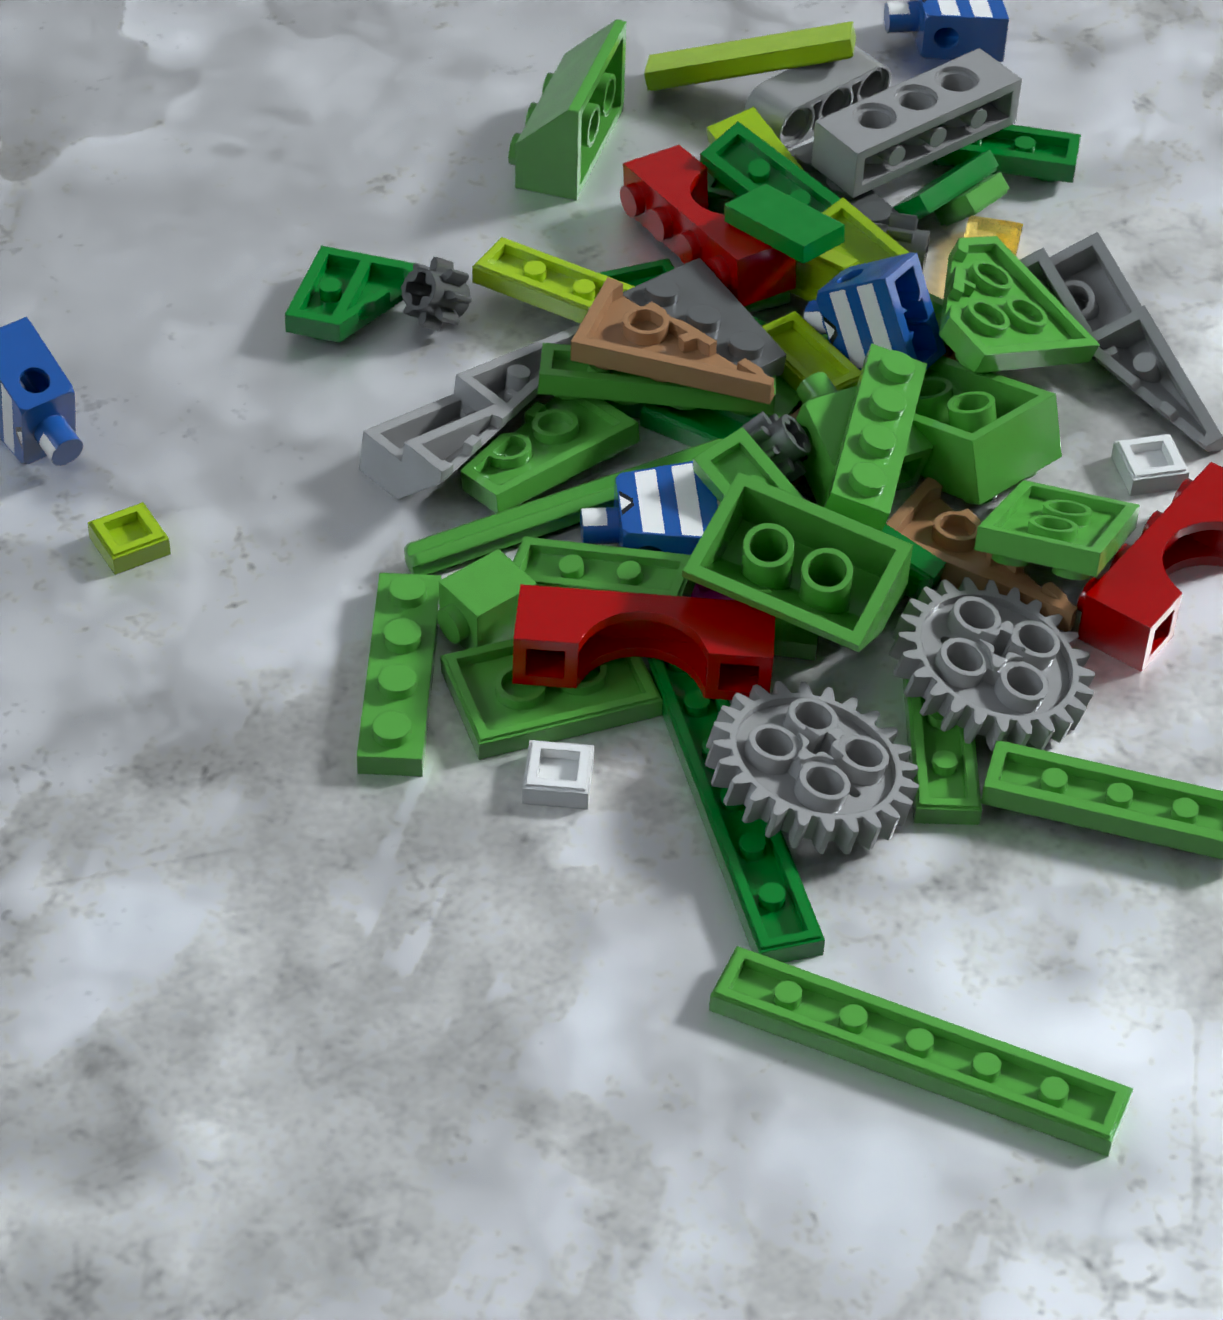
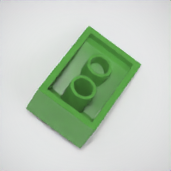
M941 356L925 371L912 424L934 447L921 475L925 479L929 477L940 483L943 492L959 497L970 504L981 505L994 500L1001 492L1024 479L1035 476L1040 469L1062 457L1056 393L993 372L973 373L963 367L957 360Z

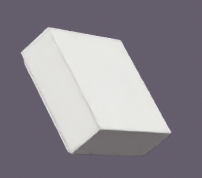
M1170 434L1114 441L1111 457L1130 496L1176 490L1185 479L1189 478L1190 473Z
M529 740L522 787V804L588 809L594 763V745Z

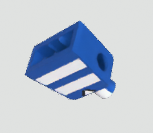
M910 0L886 2L884 5V27L886 33L913 32L919 54L924 58L954 60L980 48L998 62L1004 61L1009 17L1003 0Z
M906 253L855 265L841 271L818 290L816 300L810 301L804 311V319L820 334H827L829 342L860 371L871 343L889 350L903 352L913 359L927 363L926 370L946 353L943 339L939 336L940 329L917 253Z
M26 316L0 327V440L20 463L31 464L48 456L54 465L63 466L74 461L83 450V443L76 434L75 392L72 384Z
M693 461L622 472L615 478L614 507L580 509L581 541L588 544H617V547L691 555L718 508L717 498L693 471Z

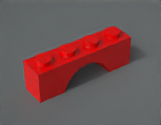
M676 145L623 163L624 186L620 189V200L624 211L629 217L637 220L652 233L657 241L662 242L674 252L684 264L700 257L743 306L796 288L795 259L725 222L723 214L708 210L707 167L682 146Z
M1210 462L1194 480L1185 479L1176 491L1168 508L1163 513L1155 511L1150 516L1141 536L1132 546L1127 543L1124 544L1113 558L1110 569L1100 579L1093 577L1088 581L1077 602V610L1082 612L1078 631L1079 640L1142 672L1173 638L1183 593L1168 576L1180 569L1192 566L1209 565L1223 567V467Z
M520 584L513 638L512 684L577 688L588 673L606 662L624 657H649L666 661L685 671L697 683L704 698L733 700L736 693L749 698L752 687L756 684L770 693L774 660L775 616L737 600Z

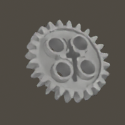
M969 577L964 578L959 590L946 579L941 581L937 592L927 586L924 587L918 600L913 598L909 600L891 636L895 641L889 651V656L899 660L893 674L895 677L910 679L903 692L906 697H923L925 699L919 713L923 716L936 712L941 714L944 718L940 729L944 732L956 725L964 728L963 736L965 743L970 744L974 741L977 734L985 736L991 751H994L996 740H1007L1010 743L1023 746L1029 741L1035 748L1040 750L1045 749L1050 738L1058 743L1062 742L1069 729L1075 730L1087 709L1086 707L1094 694V691L1089 686L1095 677V672L1084 667L1090 657L1089 652L1072 649L1079 637L1078 633L1070 631L1060 632L1057 628L1063 618L1060 614L1044 617L1039 613L1042 602L1037 599L1028 605L1020 602V592L1016 587H1013L1007 596L999 594L993 580L988 581L984 591L978 590Z
M781 681L775 682L771 694L758 684L753 685L749 698L736 693L730 707L724 705L721 707L706 747L710 750L705 765L715 769L711 784L715 787L728 788L723 801L726 806L743 804L746 807L742 817L744 823L762 819L767 823L765 828L766 837L770 838L780 830L789 833L790 846L793 848H797L803 838L811 839L815 849L820 854H824L828 841H834L844 854H850L855 840L868 850L873 849L878 836L890 840L896 826H903L919 788V784L913 781L918 772V765L907 762L912 750L910 746L893 744L899 731L896 727L878 728L876 726L880 715L878 711H871L862 715L855 711L858 705L857 698L852 697L843 704L836 702L833 688L827 687L821 696L813 695L807 682H801L797 693H791Z

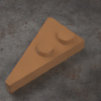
M606 279L571 340V360L594 365L600 369L617 370L648 377L658 382H671L770 404L774 397L775 378L766 375L762 368L746 358L735 365L716 353V340L685 321L672 318L665 309L652 301L645 306H639L623 296V284L616 279Z
M927 477L886 522L887 525L946 562L941 581L946 579L959 590L964 578L969 577L978 590L984 591L988 581L993 580L999 594L1005 596L1008 595L1013 587H1016L1020 592V602L1026 605L1036 599L1042 602L1039 613L1044 617L1060 614L1063 618L1057 627L1058 629L1068 632L1075 625L1078 607L1071 604L1067 595L1053 582L1043 584L1041 587L1024 572L1025 566L1003 565L992 560V554L974 550L977 529L981 524L980 518L968 508L954 511L940 498L942 485L936 480Z

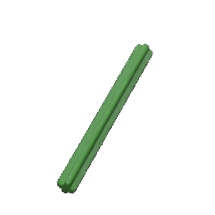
M717 438L410 542L404 547L405 563L411 574L431 575L486 556L497 549L503 550L518 545L524 536L538 538L579 524L581 508L614 507L615 478L620 473L693 461L694 457L723 439Z

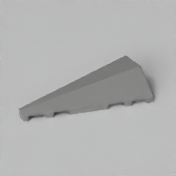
M1098 232L1050 257L1043 247L1020 259L1030 272L1100 344L1092 357L1095 361L1207 452L1223 450V436L1147 308L1139 302Z
M580 324L456 374L454 394L364 430L359 470L397 500L442 483L538 395L543 342L571 345V340Z

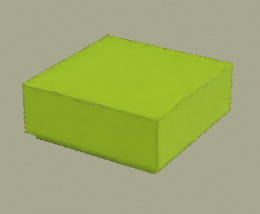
M144 502L87 522L89 538L114 575L171 554L168 536Z

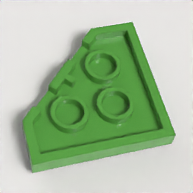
M997 236L958 239L948 256L939 336L955 352L957 361L963 367L973 373L1088 363L1100 344Z

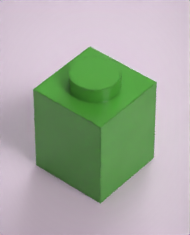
M497 549L439 581V610L437 612L439 627L450 642L454 644L459 643L465 650L513 639L520 584L537 585V583L501 550Z

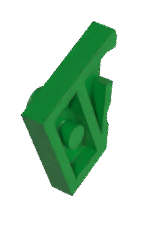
M321 245L285 313L286 332L309 336L315 339L342 342L403 301L401 285H403L406 276L413 270L414 263Z

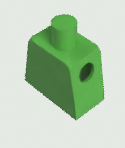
M818 372L808 376L797 387L796 394L803 405L800 408L796 421L805 430L811 443V451L806 454L808 458L802 462L807 470L804 476L817 504L824 507L857 386L838 391L824 372ZM913 424L896 491L916 485L934 448L930 441Z

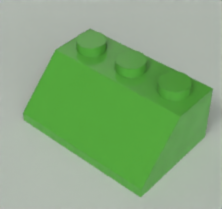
M616 19L566 52L554 73L549 72L546 75L539 102H532L530 104L522 133L516 132L510 143L508 160L509 164L515 165V188L577 201L624 110L627 21Z
M738 472L683 568L682 577L856 652H860L882 633L908 583L913 544Z

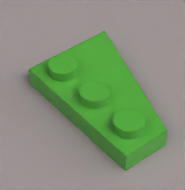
M554 396L546 404L536 402L524 413L525 423L514 433H501L460 470L462 489L494 513L519 506L540 493L566 482L569 478L602 461L611 459L617 453L640 442L638 422L601 399L579 398L576 400H564Z

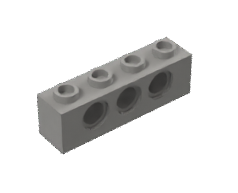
M978 48L816 120L811 165L854 198L1016 123L1022 78Z

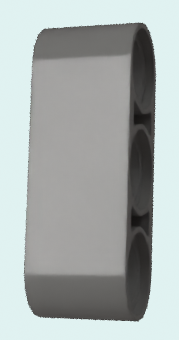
M855 46L854 56L851 59L790 68L762 82L750 93L744 111L754 107L785 147L796 146L814 136L816 120L888 89L891 82V71L887 66Z

